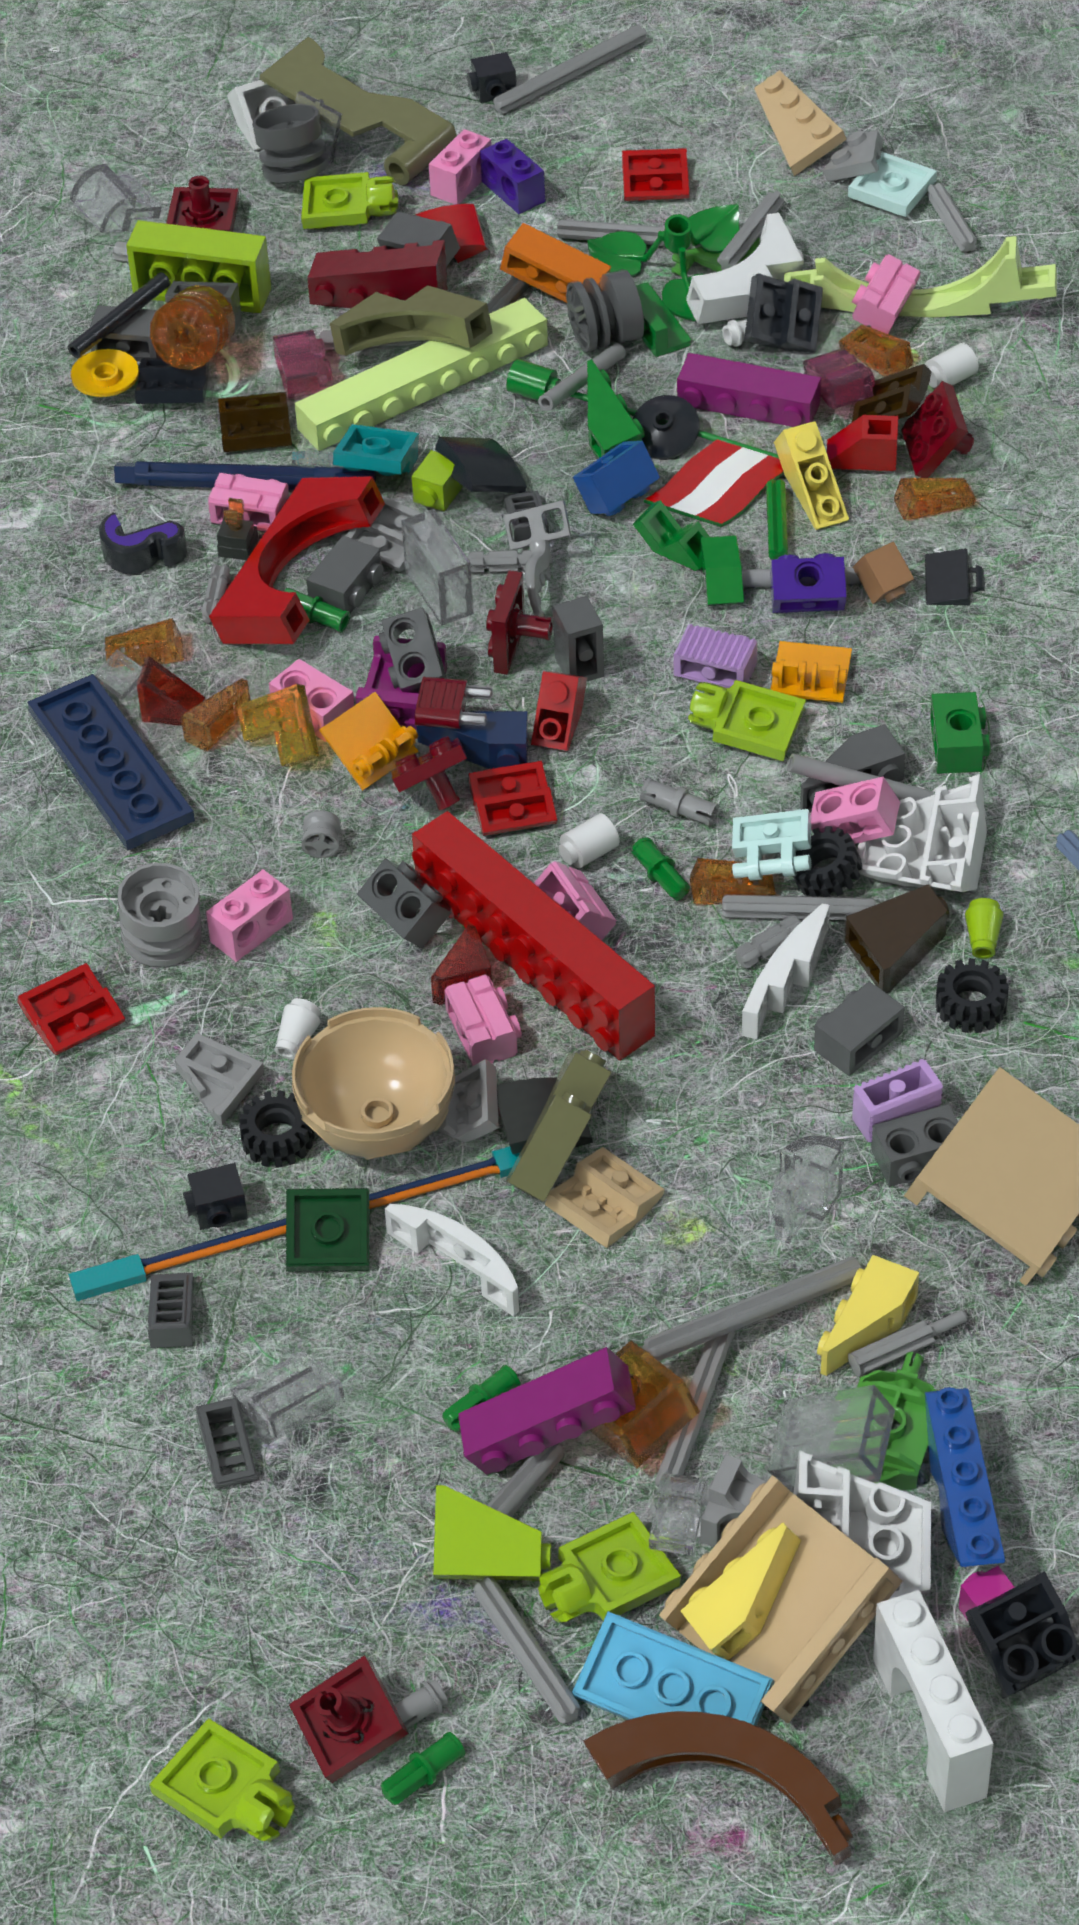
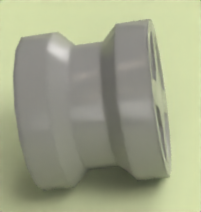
M317 810L306 815L303 820L304 834L301 842L304 852L316 858H327L336 854L340 844L338 836L341 830L340 819L332 812Z

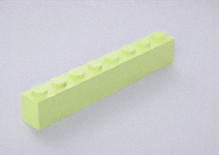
M520 299L490 313L493 333L470 349L452 343L429 341L296 402L297 429L318 451L328 448L341 441L351 424L373 427L547 346V319L527 299Z

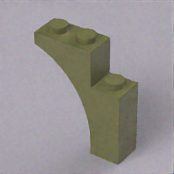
M428 285L405 301L375 292L330 323L336 353L344 356L381 344L414 340L440 341L470 349L493 333L486 302Z
M581 1050L579 1054L575 1052L567 1055L551 1094L505 1182L542 1202L546 1200L592 1115L589 1112L611 1074V1071L603 1068L606 1060L588 1050Z

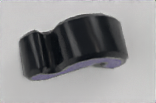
M113 512L104 517L99 525L102 554L104 560L113 570L125 574L140 573L151 568L160 559L164 561L165 566H172L183 561L187 555L185 531L183 526L177 522L166 521L125 534L117 516Z

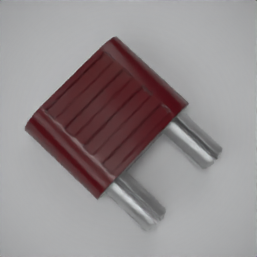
M423 676L415 709V725L460 729L461 725L486 726L487 715L485 713L464 711L467 698L490 700L493 695L492 687L468 685V680Z

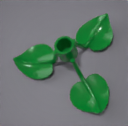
M738 204L716 206L699 211L689 218L681 214L668 217L665 221L664 231L658 232V238L647 253L644 240L639 235L628 231L613 232L599 238L588 239V250L591 257L610 265V272L625 269L632 277H635L641 271V262L649 261L663 241L665 247L670 252L679 254L682 279H672L665 284L662 290V301L673 315L696 321L686 301L692 276L688 277L686 249H688L691 243L692 246L699 244L707 253H722L739 231Z

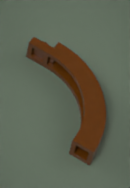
M673 1711L629 1719L603 1729L583 1740L588 1752L612 1790L640 1774L676 1764L707 1763L726 1766L748 1773L771 1785L791 1801L811 1825L836 1865L852 1856L848 1841L854 1838L839 1813L832 1818L829 1815L842 1806L839 1794L807 1757L789 1743L762 1728L724 1715Z

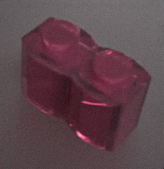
M313 330L273 336L274 357L288 399L313 395L328 388L327 382L332 381L333 378L329 360L323 361L325 349L322 338L316 339Z
M840 348L803 361L804 374L821 377V397L830 408L837 409L873 396L872 387L875 386V378L872 370L857 361L856 357L845 349Z

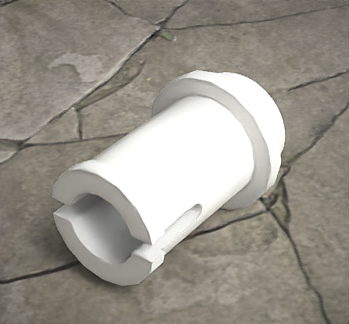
M730 320L727 325L723 326V337L728 345L738 347L745 341L746 320L739 322Z

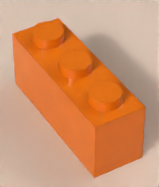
M522 223L505 246L500 270L566 303V290L569 282L580 281L583 284L586 278H593L600 288L601 276L610 273L611 269L610 265L525 223Z

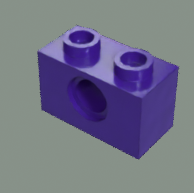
M822 553L814 556V558L783 555L778 559L771 560L772 613L845 610L847 596L844 557H835L834 554ZM803 577H811L817 583L813 586H804L799 580Z

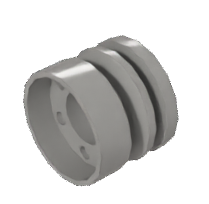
M150 863L137 867L125 876L118 888L117 901L121 941L126 952L137 962L152 967L175 965L193 955L201 943L202 935L200 894L194 877L184 868L170 863Z

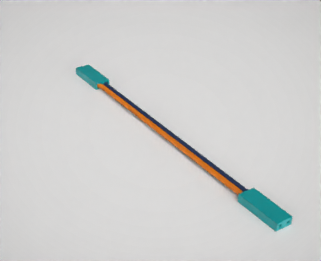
M509 1146L492 1151V1158L489 1160L369 1194V1209L490 1174H499L501 1178L507 1177L520 1153L512 1155ZM286 1218L150 1258H140L138 1253L69 1273L76 1301L146 1282V1276L155 1271L286 1234Z

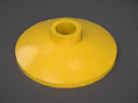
M100 349L89 352L80 357L71 369V380L75 388L86 395L94 397H109L123 393L134 385L139 376L136 360L130 354L116 349Z

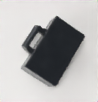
M966 548L925 554L926 605L969 606L970 593L985 591L984 569L976 565V568L969 567V555ZM969 573H976V587H970Z

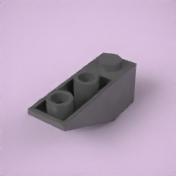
M885 724L851 735L825 761L871 775L884 776L886 779L897 782L904 780L905 752ZM809 777L801 784L800 810L808 809L809 812L812 811L815 792L840 786Z

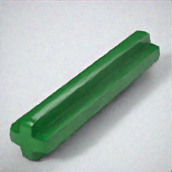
M771 479L766 483L768 553L771 560L788 555L785 482L781 479L776 481Z

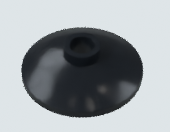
M662 395L654 397L642 404L633 416V419L636 418L643 428L644 438H642V441L650 457L654 459H672L682 455L692 447L699 434L700 423L696 410L688 401L678 396ZM662 419H669L665 425L657 424Z

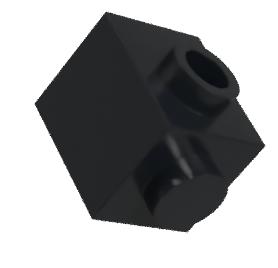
M508 52L471 59V72L467 73V82L470 91H475L480 103L493 101L498 95L516 87V70Z
M235 1163L187 1174L190 1191L183 1192L185 1207L188 1216L196 1215L200 1230L223 1227L228 1223L248 1219L245 1195Z

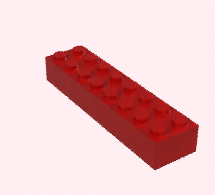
M446 811L412 833V858L415 870L420 874L417 881L423 886L426 883L430 884L444 896L441 903L452 912L449 918L454 917L465 927L467 933L473 939H479L483 942L500 962L505 961L516 971V974L524 983H530L535 987L549 1005L557 1006L567 1015L570 1022L576 1028H582L593 1037L601 1050L609 1051L621 1061L655 1037V985L462 822Z

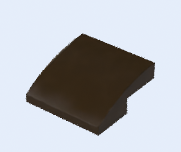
M921 364L868 382L865 399L855 402L852 422L862 415L898 416V419L910 416L919 407L926 394L932 371L925 364Z
M286 392L218 399L223 453L292 445Z

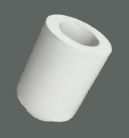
M959 343L925 363L932 371L929 386L935 389L942 381L954 386L976 374L979 367L974 351L965 343Z
M599 813L561 835L559 853L568 865L573 864L577 868H582L618 847L620 843L619 835L611 820L604 814Z

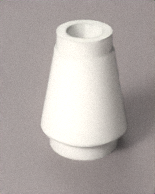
M295 998L284 1007L276 1041L277 1044L274 1048L275 1052L281 1057L294 1060L304 1039L308 1035L311 1037L320 1025L321 1020L319 1016L321 1011L314 1003L305 999Z

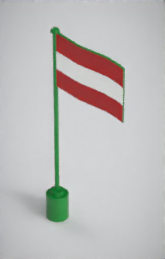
M516 359L509 370L506 389L508 392L538 401L541 395L560 383L561 379H558L556 370ZM575 392L570 396L588 402V395ZM628 408V414L634 416L637 410ZM662 419L657 424L665 425L669 420ZM699 430L698 437L713 442L690 458L666 485L644 498V503L652 505L661 500L669 511L723 527L740 516L767 488L766 483L769 480L773 479L776 481L784 475V471L778 454Z

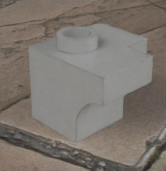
M725 1455L705 1495L704 1505H706V1508L701 1517V1542L713 1547L722 1538L725 1526L734 1518H738L748 1506L755 1489L767 1482L751 1474L744 1467L742 1460Z

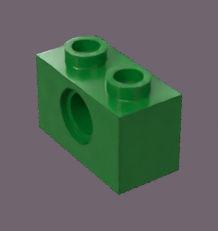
M976 692L931 694L930 726L936 773L982 772L983 757L989 756L990 745L989 735L982 734L981 729L986 727L985 707H978Z

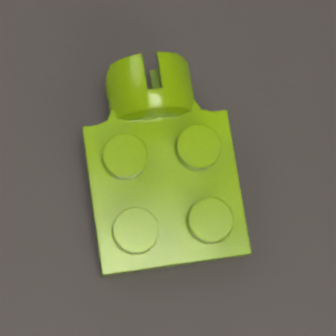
M369 172L316 176L305 179L301 213L303 229H322L344 225L355 226L367 224L370 216L378 217L396 214L398 210V192L392 184L396 183L394 177L381 176L370 178Z
M735 680L730 688H724L708 682H700L695 689L704 691V693L698 691L693 693L690 702V711L693 714L690 713L688 715L689 722L693 725L713 730L712 741L784 761L803 714L805 699Z
M633 1511L560 1546L558 1558L562 1565L539 1577L540 1586L538 1591L546 1610L555 1607L559 1609L550 1614L558 1623L568 1622L586 1612H595L604 1621L608 1611L619 1616L680 1586L681 1575Z
M209 1718L149 1783L154 1796L220 1839L228 1831L237 1828L244 1830L259 1841L270 1842L280 1835V1832L269 1826L270 1822L273 1821L277 1825L286 1828L295 1809L291 1793L273 1782L280 1773L278 1762Z

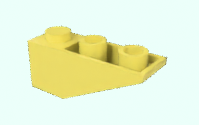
M816 421L783 430L774 441V445L784 474L814 529L818 530L849 521Z
M872 1255L865 1269L859 1268L852 1281V1294L849 1300H841L834 1316L835 1326L831 1332L825 1331L819 1341L817 1355L821 1356V1374L829 1375L849 1362V1353L883 1339L902 1327L918 1297L919 1272Z
M783 1522L777 1528H771L764 1532L758 1539L755 1547L743 1557H738L728 1563L723 1570V1574L711 1585L697 1590L690 1597L689 1604L680 1610L707 1647L718 1657L729 1661L758 1636L764 1626L801 1542V1539Z

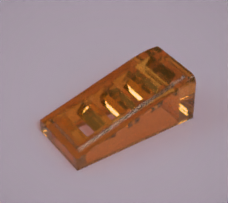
M860 325L838 341L840 348L884 377L907 370L913 365L910 342L865 325Z
M900 478L894 496V502L904 520L918 519L971 507L976 502L965 478Z
M173 618L105 638L106 664L109 669L167 664L184 660L182 635ZM119 647H125V652L120 654Z
M241 678L187 711L181 717L185 741L206 752L210 750L251 708L248 681Z
M697 858L690 874L694 904L701 905L722 904L723 896L726 894L775 896L773 876L763 875V879L758 880L759 886L753 885V881H750L748 877L737 878L742 879V884H738L737 879H734L732 865L743 862Z

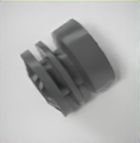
M308 104L279 106L259 114L253 120L252 126L256 144L262 149L259 154L260 162L263 163L262 173L263 177L268 181H300L323 172L329 166L328 154L325 152V141L319 138L322 135V124L319 110L315 106Z
M622 269L603 274L600 278V288L593 278H586L583 284L580 281L569 282L566 290L568 316L573 333L582 351L586 353L595 351L597 345L602 349L607 348L610 344V336L619 344L642 338L644 333V317L641 300L634 280L627 270Z

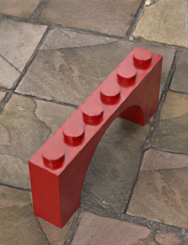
M372 476L302 478L209 615L223 644H294L309 622V618L296 592H284L274 589L275 580L291 559L315 542L345 530L371 527L385 505Z

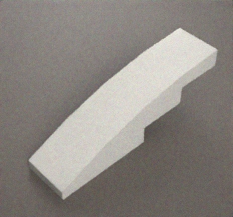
M822 903L794 928L773 953L757 978L742 1010V1036L758 1039L767 1011L784 1012L793 984L809 988L829 931L830 905Z

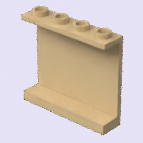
M999 1067L915 1179L904 1197L918 1205L927 1192L931 1193L1026 1263L1029 1268L1019 1280L1026 1286L1035 1274L1042 1278L1045 1276L1057 1259L1051 1253L1056 1245L1064 1249L1077 1231V1228L1071 1224L1076 1217L1079 1218V1124Z
M772 1475L766 1483L761 1484L755 1489L751 1495L750 1503L739 1517L734 1518L725 1526L722 1538L714 1548L699 1558L693 1568L692 1575L683 1586L677 1588L669 1595L665 1602V1608L659 1616L697 1648L714 1654L680 1610L689 1604L690 1597L697 1590L711 1585L723 1574V1570L728 1563L738 1557H743L755 1547L758 1539L764 1532L771 1528H777L782 1522L787 1525L801 1539L799 1547L760 1634L729 1661L774 1680V1685L762 1698L761 1702L789 1724L875 1617L877 1603L888 1600L903 1581L888 1566L871 1556Z

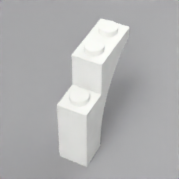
M780 213L767 214L760 237V245L745 260L725 270L692 276L686 301L697 324L747 317L752 276L760 273L784 281V274L786 272L800 271L803 268V254L800 249H797L792 239L789 226L785 225Z

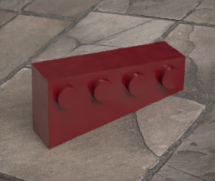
M445 240L433 241L432 245L419 246L418 242L407 243L404 245V248L387 250L386 246H377L368 252H359L357 249L318 252L315 255L307 278L310 304L353 308L375 292L405 301L427 285L448 291Z

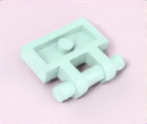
M803 809L733 818V853L735 858L747 856V862L734 863L732 865L734 879L748 877L750 881L762 880L763 875L783 873L784 877L796 876L798 871L811 870L810 855L796 856V851L811 849L812 818L809 810ZM781 853V858L762 860V855Z

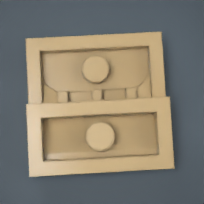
M602 1147L576 1164L574 1176L552 1189L546 1198L545 1205L608 1248L632 1229L663 1196L664 1188Z

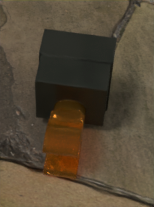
M229 498V510H224V518L217 533L218 557L247 560L258 539L257 526H253V521L243 520V499Z

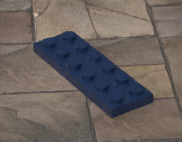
M94 674L27 702L29 713L127 851L195 821L193 809Z

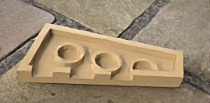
M780 70L754 88L794 176L847 140L843 130Z

